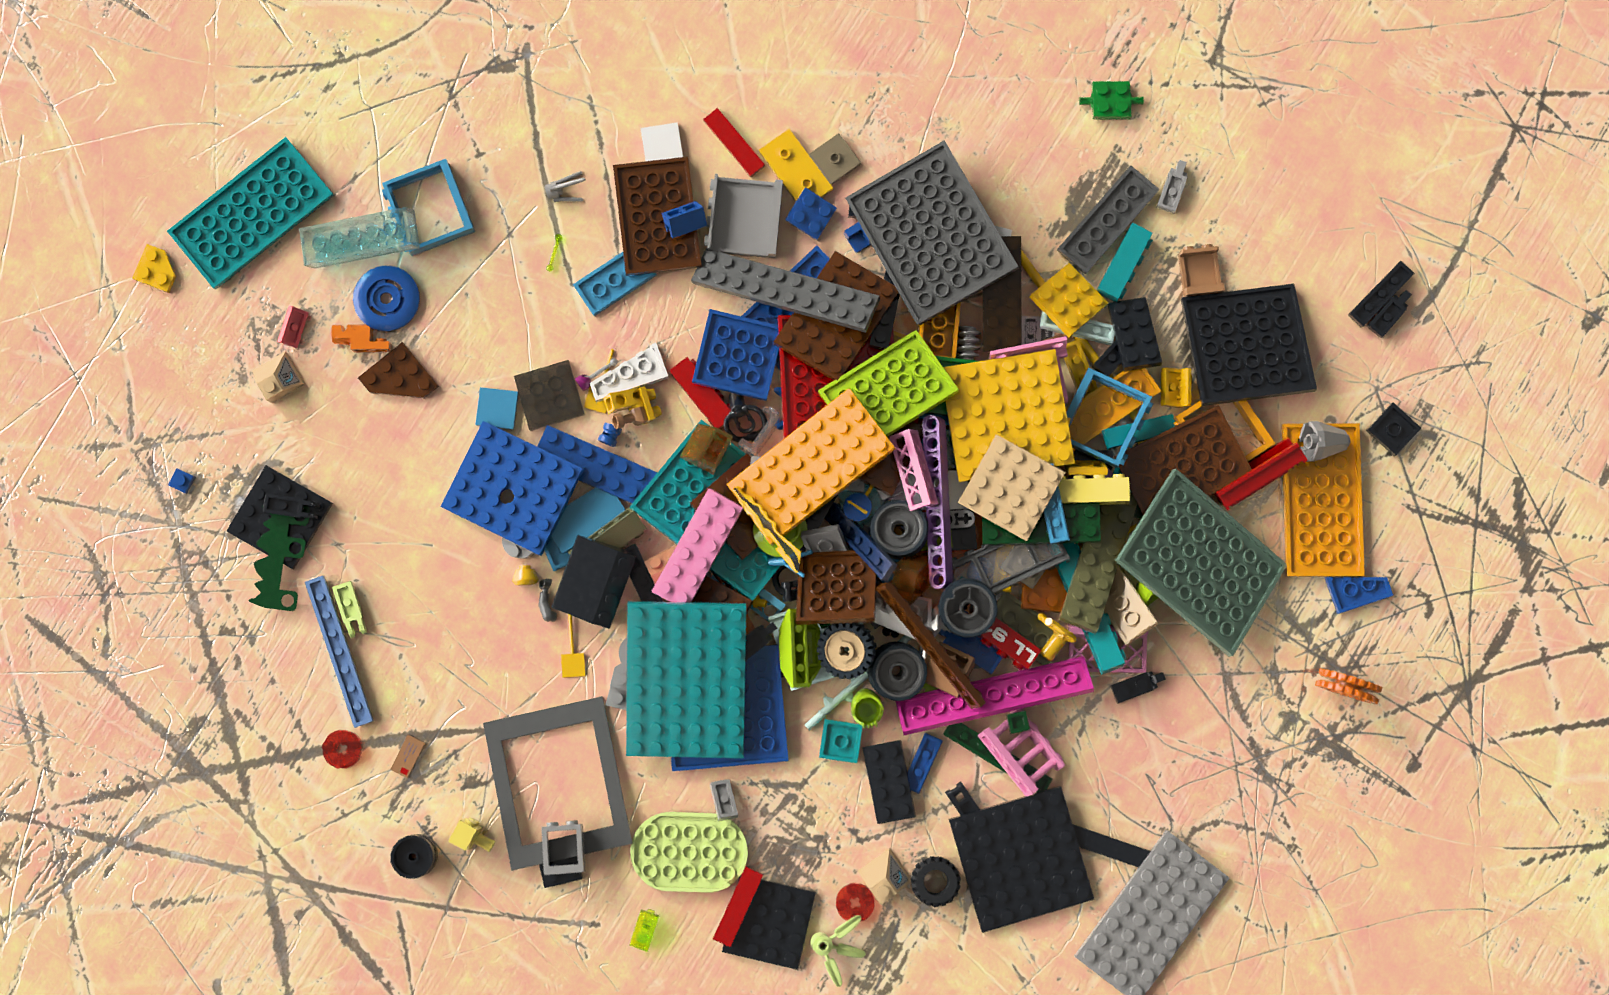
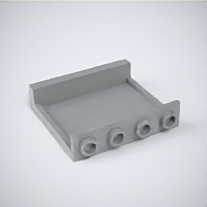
M715 174V179H711L710 191H713V198H709L708 202L711 216H707L706 227L709 228V235L705 234L704 246H707L708 250L725 254L776 258L783 180L775 179V182L724 178L718 177V174Z

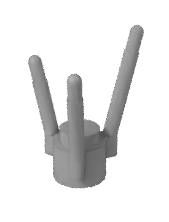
M579 171L546 184L545 190L548 199H553L554 202H582L583 198L560 197V195H563L562 188L584 182L585 178L566 182L582 175L583 172Z

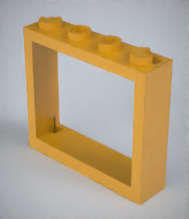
M1247 400L1233 402L1261 444L1260 447L1245 456L1247 461L1274 445L1275 442ZM1201 401L1173 418L1175 420L1173 425L1177 426L1185 422L1184 418L1202 407Z

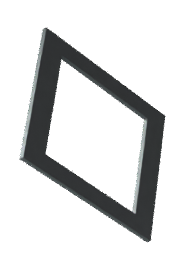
M603 696L483 723L511 871L543 864L542 842L522 846L502 741L588 721H593L613 826L584 832L585 854L633 844ZM576 834L549 840L550 862L578 856Z

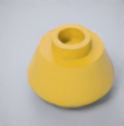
M531 565L519 566V569L515 570L512 579L515 585H534L539 581L536 571L531 569Z

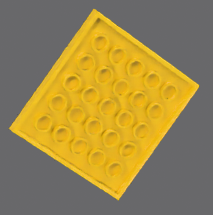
M1055 349L943 367L959 389L957 394L945 401L959 483L971 480L996 434L1047 463H1053L1055 467L1075 464Z

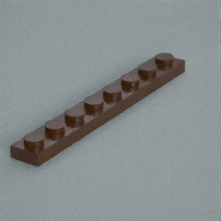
M890 581L880 584L876 588L877 592L971 709L982 707L986 702L982 698L981 692L974 688L970 683L969 677L962 673L958 668L957 662L950 658L946 653L945 647L938 643L934 638L933 632L926 628L922 623L921 617L914 613L910 608L909 602L899 594L897 587Z

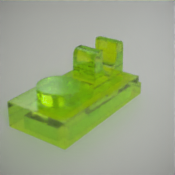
M641 909L629 946L648 952L660 915L655 914V911L647 909V911Z

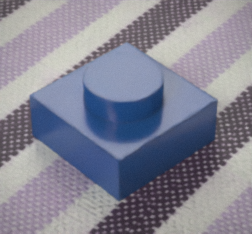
M176 468L168 486L187 494L195 476Z

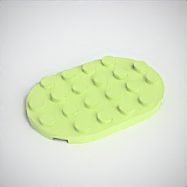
M663 812L656 814L643 822L637 829L630 849L634 870L647 885L662 891L717 892L723 890L740 877L748 857L747 842L741 829L730 819L718 821L716 813Z

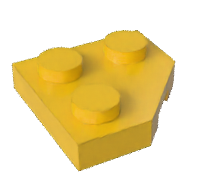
M147 244L132 279L170 293L176 279V273L171 266L167 252Z

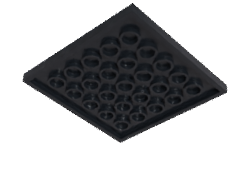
M1294 283L1181 298L1201 406L1309 393L1317 390Z
M1061 786L948 819L982 933L1094 900Z

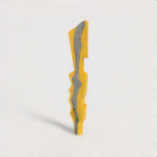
M739 486L735 487L732 491L738 497L739 503L747 515L751 514L763 535L770 537L776 543L778 548L775 550L793 571L798 573L801 551L776 531V522L768 519L767 511H763L762 506L755 503L752 496L746 495Z

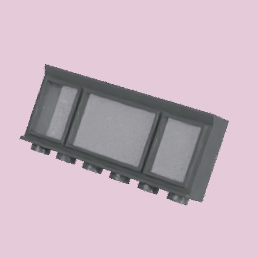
M1063 543L981 545L982 548L976 551L971 549L965 552L964 556L959 559L957 557L952 558L953 582L963 578L976 579L985 583L993 593L998 595L1007 587L1012 585L1015 587L1020 584V581L1029 577L1031 579L1038 576V573L1044 570L1056 568L1057 564L1064 561L1066 563L1070 562V557ZM966 603V604L964 605L963 609H964V610L968 609L967 606L970 605L971 603Z

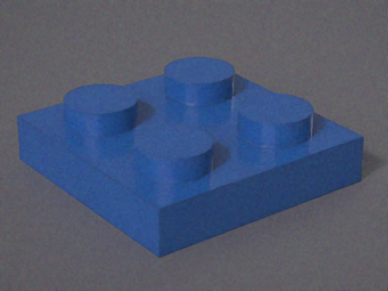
M805 187L785 218V221L813 239L818 240L837 207Z

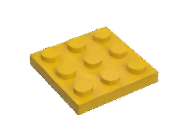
M1070 263L1030 295L1032 301L1047 314L1068 338L1108 305V302Z

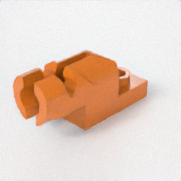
M348 324L346 330L342 325H332V342L334 344H350V349L354 353L390 352L392 350V344L387 339L377 338L374 341L373 329L368 325Z

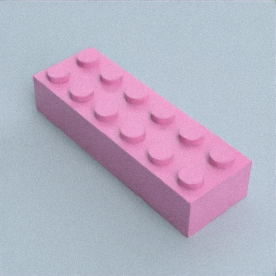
M709 488L651 592L669 602L692 603L742 513L743 507Z

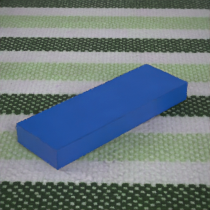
M924 733L907 771L911 791L918 794L943 742L927 733Z

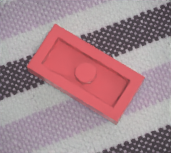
M289 306L277 342L292 348H298L309 312Z

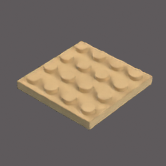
M996 434L958 503L1027 541L1065 472Z

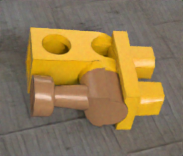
M645 386L609 393L603 398L608 414L626 409L629 410L630 414L624 416L621 413L612 415V424L615 429L623 428L627 423H633L636 426L649 424L655 418L662 415L659 406L651 407L650 401L656 399L655 390L646 389Z

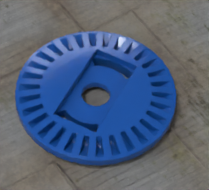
M379 266L369 270L359 279L353 293V305L356 314L364 324L378 331H394L404 327L416 315L420 303L419 289L414 279L406 271L394 266ZM387 280L396 282L402 289L399 290L395 285L386 283ZM384 293H389L392 296V300L388 304L381 302V296ZM374 307L377 311L386 313V316L375 314L371 308Z

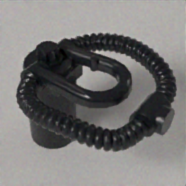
M730 392L729 403L731 411L723 423L726 434L735 442L742 443L749 440L756 442L759 439L758 437L768 428L765 413L757 406L745 405L743 395ZM750 410L759 414L762 421L760 430L753 431L756 423L749 413ZM746 415L748 421L752 423L751 427L743 429L738 418ZM734 419L737 429L747 435L743 437L736 436L730 429L729 421Z

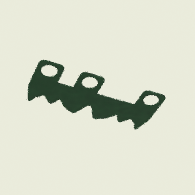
M304 506V511L310 513V508ZM270 514L272 517L263 523L270 530L264 533L256 543L258 547L269 554V556L254 562L257 574L263 579L254 584L260 591V594L248 601L263 608L294 611L297 607V592L279 590L284 557L302 558L306 542L301 538L287 537L289 524L305 526L308 524L309 518H305L303 521H296L294 517ZM292 542L301 544V551L298 554H292L289 551V546ZM289 594L294 598V603L290 607H285L282 604L281 599L284 595Z

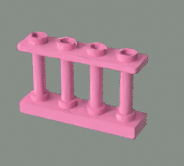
M1022 708L1014 711H1009V713L1012 714L1025 710ZM1006 719L996 729L991 730L988 727L977 736L1023 794L1029 796L1038 790L1036 782L1052 768L1056 771L1062 769L1065 764L1061 755L1052 749L1049 740L1040 734L1037 725L1029 719L1030 730L1021 732L1010 743L1003 745L999 740V736L1009 728ZM1029 737L1036 746L1019 761L1015 760L1011 755V751ZM1041 752L1048 762L1033 775L1028 776L1024 772L1023 767Z

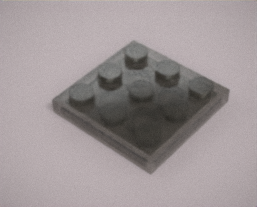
M569 360L514 376L530 431L585 415Z

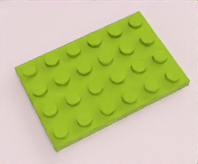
M917 330L845 373L839 380H834L818 390L820 396L828 405L850 388L887 437L959 392L958 387Z

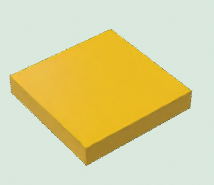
M1074 460L1075 464L1065 465L1069 475H1108V468L1102 461Z

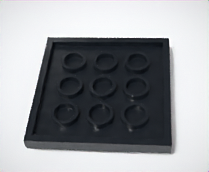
M265 465L226 532L269 556L266 551L256 545L259 538L270 530L263 524L272 517L269 513H263L262 506L264 505L266 493L302 498L306 501L320 503V507L317 508L308 506L310 513H315L318 515V518H309V522L305 526L289 524L287 537L304 539L306 550L333 503ZM294 517L296 521H303L305 517ZM292 542L289 546V551L292 554H298L301 551V544ZM284 557L283 564L294 570L300 558Z
M761 879L731 947L723 944L722 952L798 970L816 892Z

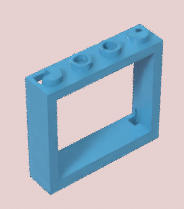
M446 158L382 183L384 199L389 200L391 205L388 207L391 217H395L397 224H394L398 235L402 234L404 239L401 244L405 252H409L411 256L475 232L450 164ZM443 172L464 227L414 246L393 191Z
M1088 367L1066 412L1067 417L1071 418L1069 427L1092 380L1143 403L1116 459L1071 439L1072 448L1118 469L1120 464L1124 465L1128 455L1125 453L1128 447L1132 448L1137 439L1134 437L1136 430L1141 431L1145 420L1142 419L1144 414H1149L1153 403H1151L1152 396Z

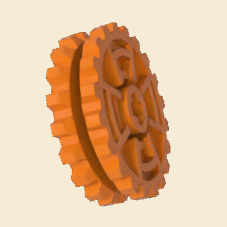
M1319 669V674L1322 677L1334 682L1316 680L1315 686L1352 699L1378 705L1379 699L1364 691L1380 693L1383 687L1336 671Z

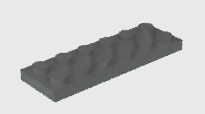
M1130 165L1059 246L1057 251L1086 275L1160 189Z

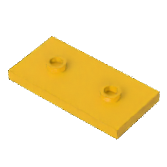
M790 129L759 149V153L778 179L783 180L784 187L795 202L805 187L821 198L833 190L831 184Z

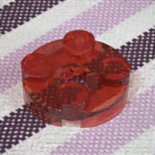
M348 730L334 731L327 736L322 744L323 756L326 762L334 768H350L360 760L363 750L362 741L354 732ZM340 744L347 746L346 754L338 752Z
M849 883L843 886L837 893L836 908L839 915L846 921L857 915H860L861 921H864L870 917L874 910V897L867 886L861 883ZM859 898L860 906L852 908L850 899Z

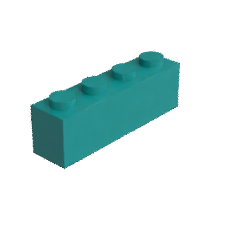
M1132 222L1097 288V291L1103 297L1113 302L1124 297L1127 291L1124 288L1127 281L1131 283L1136 274L1133 272L1135 266H1140L1144 259L1142 255L1144 249L1148 250L1153 241L1150 239L1153 234L1152 232Z

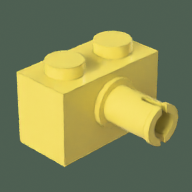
M471 817L459 820L448 841L465 851L471 849L476 844L490 852L495 844V840L481 834L483 827L479 826V821Z

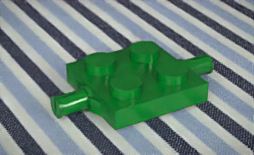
M1093 81L1091 97H1079V105L1091 106L1093 120L1131 119L1132 104L1143 105L1144 97H1132L1130 81Z

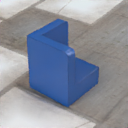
M859 222L844 230V236L855 253L871 245Z

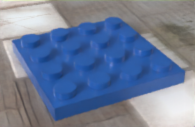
M709 309L692 383L767 401L779 347L773 344V341L778 336V325Z

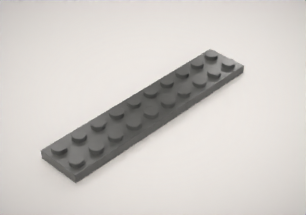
M707 248L701 258L702 267H697L691 280L693 284L862 332H867L880 302L879 295L722 252L708 250Z

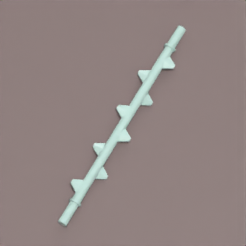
M904 635L897 642L908 643L912 638ZM867 671L856 678H852L851 683L835 698L825 696L823 698L825 707L818 710V713L805 724L807 729L811 730L823 718L825 719V716L843 700L852 702L853 691L868 679Z

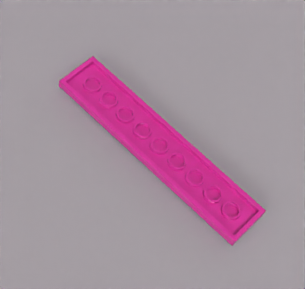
M1082 656L970 682L975 689L981 692L982 698L986 702L980 708L971 709L961 695L956 698L939 689L917 694L904 701H896L903 735H909L1094 692V687L1085 658Z

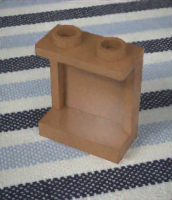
M1205 244L1201 248L1195 249L1194 246H1187L1178 253L1183 297L1225 291L1224 283H1221L1217 256L1218 246Z

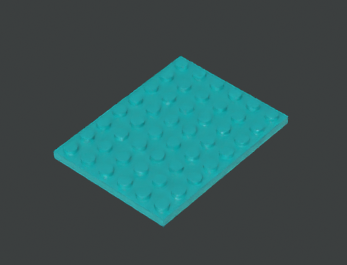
M700 420L631 504L630 509L634 510L640 517L678 545L696 512L690 505V502L746 453L703 420ZM724 543L710 570L744 597L753 601L780 567L769 566V559L782 557L770 556L758 546L742 561Z
M628 601L626 756L744 757L746 604Z

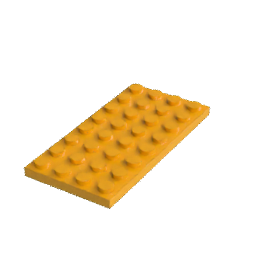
M848 388L727 485L731 491L734 489L759 516L763 528L770 530L779 541L781 538L774 532L772 523L761 514L758 506L753 505L742 496L736 488L737 486L746 495L752 496L755 503L762 506L763 511H767L768 519L776 522V531L784 537L896 448L852 390ZM765 537L770 545L775 544L770 537Z
M1325 423L1346 431L1350 437V444L1347 450L1314 462H1299V466H1293L1294 469H1288L1289 472L1283 475L1286 577L1365 576L1360 423ZM1282 424V440L1289 437L1293 444L1297 442L1300 447H1304L1303 442H1300L1299 439L1303 424Z

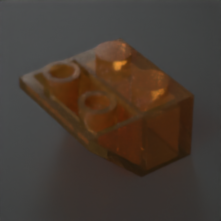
M697 424L680 458L714 475L732 442L733 436L717 427Z

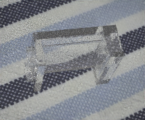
M763 407L762 411L769 420L754 442L751 444L742 438L738 443L739 449L750 457L759 454L780 422L779 412L772 407Z

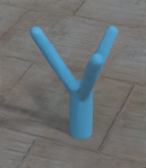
M809 550L801 553V557L810 555L813 553V551ZM795 552L788 555L792 560L798 559ZM770 558L768 561L769 566H786L793 571L783 558ZM801 571L796 573L801 577H805V574Z

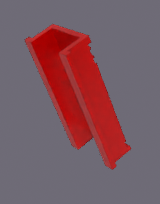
M1287 437L1248 461L1252 470L1220 489L1214 495L1219 503L1226 510H1229V506H1235L1289 472L1288 469H1294L1293 466L1295 465L1299 466V462L1305 463L1308 460L1297 442L1293 444L1290 438Z

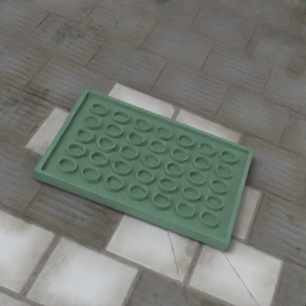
M1177 469L1171 471L1115 560L1229 657L1234 656L1287 567V564Z

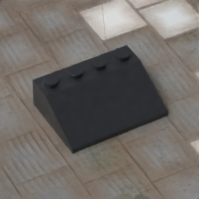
M577 535L551 607L586 622L610 629L636 556L631 551Z

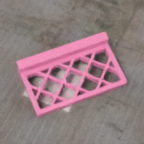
M1068 624V631L1074 633L1076 637H1082L1087 642L1081 628ZM1109 625L1110 628H1111V631H1112V632L1115 631L1116 634H1117V637H1118V638H1121V637L1119 636V634L1117 633V631L1115 630V628L1113 627V625ZM1148 632L1139 637L1142 638V646L1137 651L1131 645H1128L1135 653L1129 659L1124 660V666L1110 672H1146ZM1069 642V659L1076 658L1078 655L1082 657L1081 652L1088 646V642L1079 650L1075 648L1074 643ZM1124 644L1119 649H1124L1127 645ZM1137 655L1142 660V668H1133L1129 662ZM1094 656L1088 660L1085 658L1086 664L1091 666L1087 667L1089 672H1100L1098 667H1094L1090 663Z

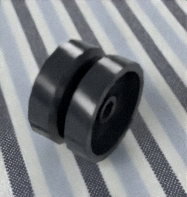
M411 834L399 839L393 846L390 854L391 865L394 871L407 879H416L428 874L435 867L438 859V850L435 843L429 837L422 834ZM414 853H415V854H416V859H415V858H412V857H411V854H414Z

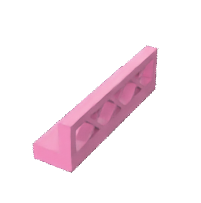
M908 429L889 436L891 443L896 448L893 453L910 511L925 506L932 507L938 505L918 430ZM904 437L906 442L903 450L898 448L896 439ZM905 455L909 456L911 460L908 468L903 466L902 463ZM910 473L916 477L914 486L908 484L907 479ZM915 492L919 493L922 498V503L914 505L913 501Z

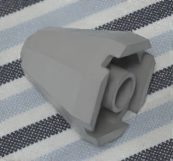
M1319 421L1304 423L1299 436L1300 442H1303L1304 447L1300 448L1308 460L1306 462L1321 460L1347 450L1350 444V437L1345 430Z

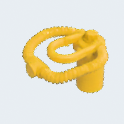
M1040 613L1038 614V619L1053 631V635L1041 649L1040 654L1052 662L1066 642L1075 643L1077 638L1074 633L1068 631L1058 622Z

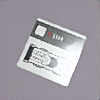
M1022 316V345L1053 337L1054 331L1040 328V316Z

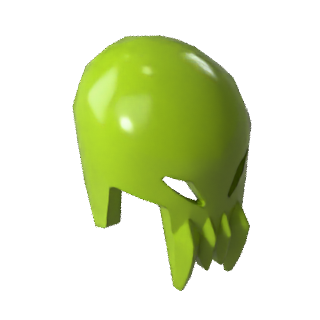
M869 688L860 689L856 692L851 702L852 717L863 729L866 727L868 729L870 727L873 728V726L877 727L878 722L883 716V703L873 690Z

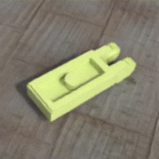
M352 581L332 587L343 623L346 624L350 638L355 637V630L351 623L357 620L362 634L367 633L363 620L364 617Z

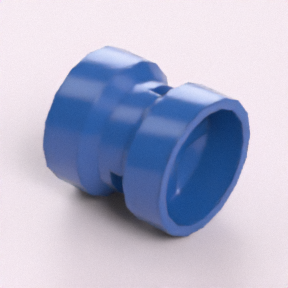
M605 422L603 433L599 435L598 441L616 447V439L621 434L622 429H615L612 424Z

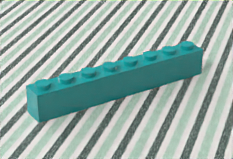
M1063 543L1070 557V562L1066 563L1064 561L1056 565L1066 593L1068 592L1081 552L1077 543ZM1046 544L1050 555L1055 556L1061 553L1057 544ZM1104 612L1096 634L1082 629L1101 675L1123 667L1125 664L1124 660H1126L1123 649H1119L1117 642H1119L1115 631L1112 632L1109 626L1111 624L1110 618Z

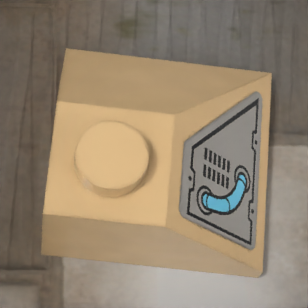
M286 352L252 370L256 384L264 398L270 403L305 385Z
M887 849L858 870L880 905L892 898L911 882L910 877L890 849Z

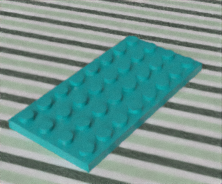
M284 137L168 229L167 232L212 288L216 290L333 197L334 194L287 137Z

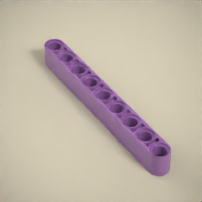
M929 415L924 418L922 424L923 448L937 498L939 497L940 499L938 507L936 505L932 507L926 506L929 528L927 537L929 581L932 587L945 589L953 582L946 423L941 417ZM936 420L937 426L933 429L932 422ZM936 439L938 444L936 448H933L932 444ZM935 459H938L939 463L935 468L933 463ZM938 478L939 485L935 487L934 481ZM938 517L941 518V524L939 526L936 525V519ZM939 536L942 538V543L940 546H938L937 539ZM939 556L943 558L941 565L938 564ZM941 575L944 578V582L942 585H940L938 581Z

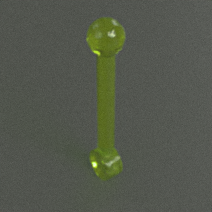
M561 234L555 235L554 249L550 262L546 266V270L549 272L553 270L552 265L559 242L563 239Z

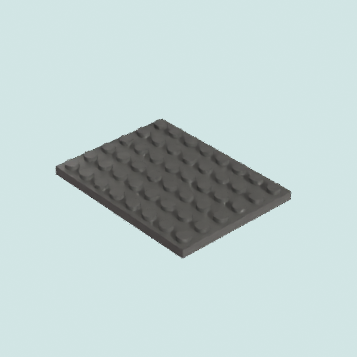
M945 140L845 198L917 326L922 325L1019 269Z

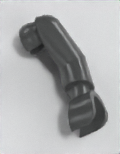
M543 579L539 582L542 592H540L538 606L543 619L547 622H554L557 619V613L551 611L548 603V591L552 584V579Z

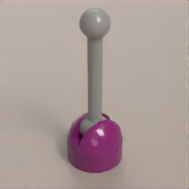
M612 358L610 363L592 375H580L575 380L582 391H585L590 387L592 378L609 367L617 365L618 361Z

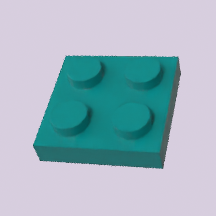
M824 719L819 758L857 763L863 727L860 724Z

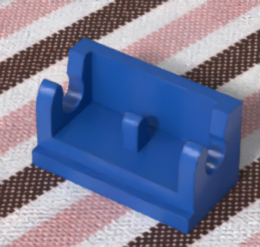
M697 201L662 213L666 231L670 232L672 238L707 226L704 208Z

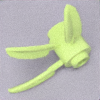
M860 915L849 919L836 928L835 934L831 937H828L823 932H818L812 936L810 941L811 947L818 955H825L827 961L824 964L837 987L842 986V978L833 958L830 959L828 955L832 948L837 949V953L840 955L863 958L866 953L859 948L842 943L838 944V946L833 945L832 940L836 937L841 939L851 932L860 923Z

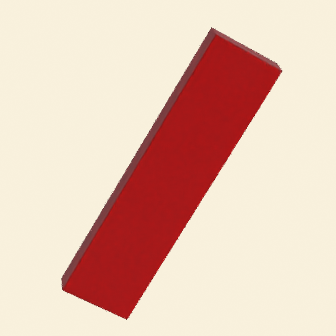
M718 108L703 119V122L750 178L765 167L763 161Z
M747 866L745 867L713 936V940L731 947L764 874Z

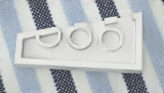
M655 342L646 350L637 353L635 357L627 362L621 363L619 367L608 371L592 381L590 386L597 403L603 401V398L609 393L647 386L669 377Z

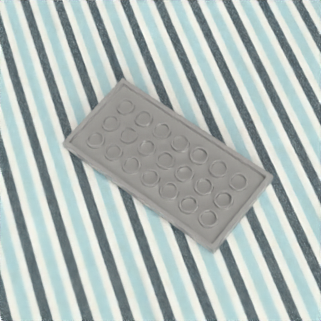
M1165 830L1144 862L1127 882L1074 957L1124 995H1145L1229 880V877L1168 830Z

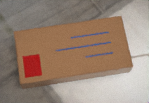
M408 734L390 770L409 778L426 743Z

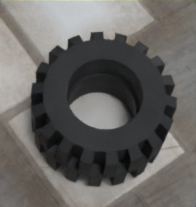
M930 856L916 864L915 869L912 871L911 887L916 897L925 905L943 907L947 903H951L954 897H957L961 887V878L957 868L949 860L940 856ZM932 870H940L947 877V885L939 893L928 891L924 885L926 874Z

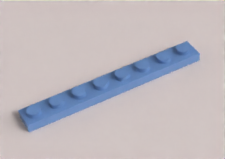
M322 575L305 582L353 726L357 728L373 722L374 720L325 576Z

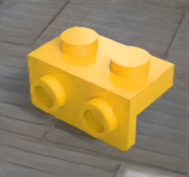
M1161 368V406L1175 408L1191 406V368Z

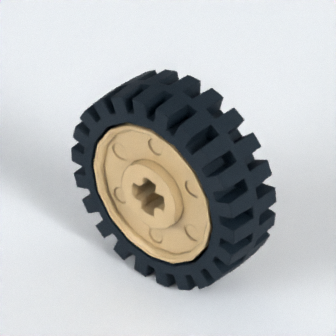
M858 622L833 623L821 634L817 643L818 660H821V666L826 668V672H831L832 676H838L839 679H852L865 673L872 665L876 655L875 648L877 646L874 643V636L870 634L871 631L866 629L862 623L858 624ZM849 647L850 650L845 652L844 648Z

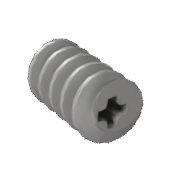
M959 326L958 330L961 332H958V338L960 339L957 340V345L960 347L956 349V352L959 353L956 355V358L973 360L975 357H979V354L975 353L974 350L980 349L975 343L981 341V339L976 338V335H980L981 332L972 326Z

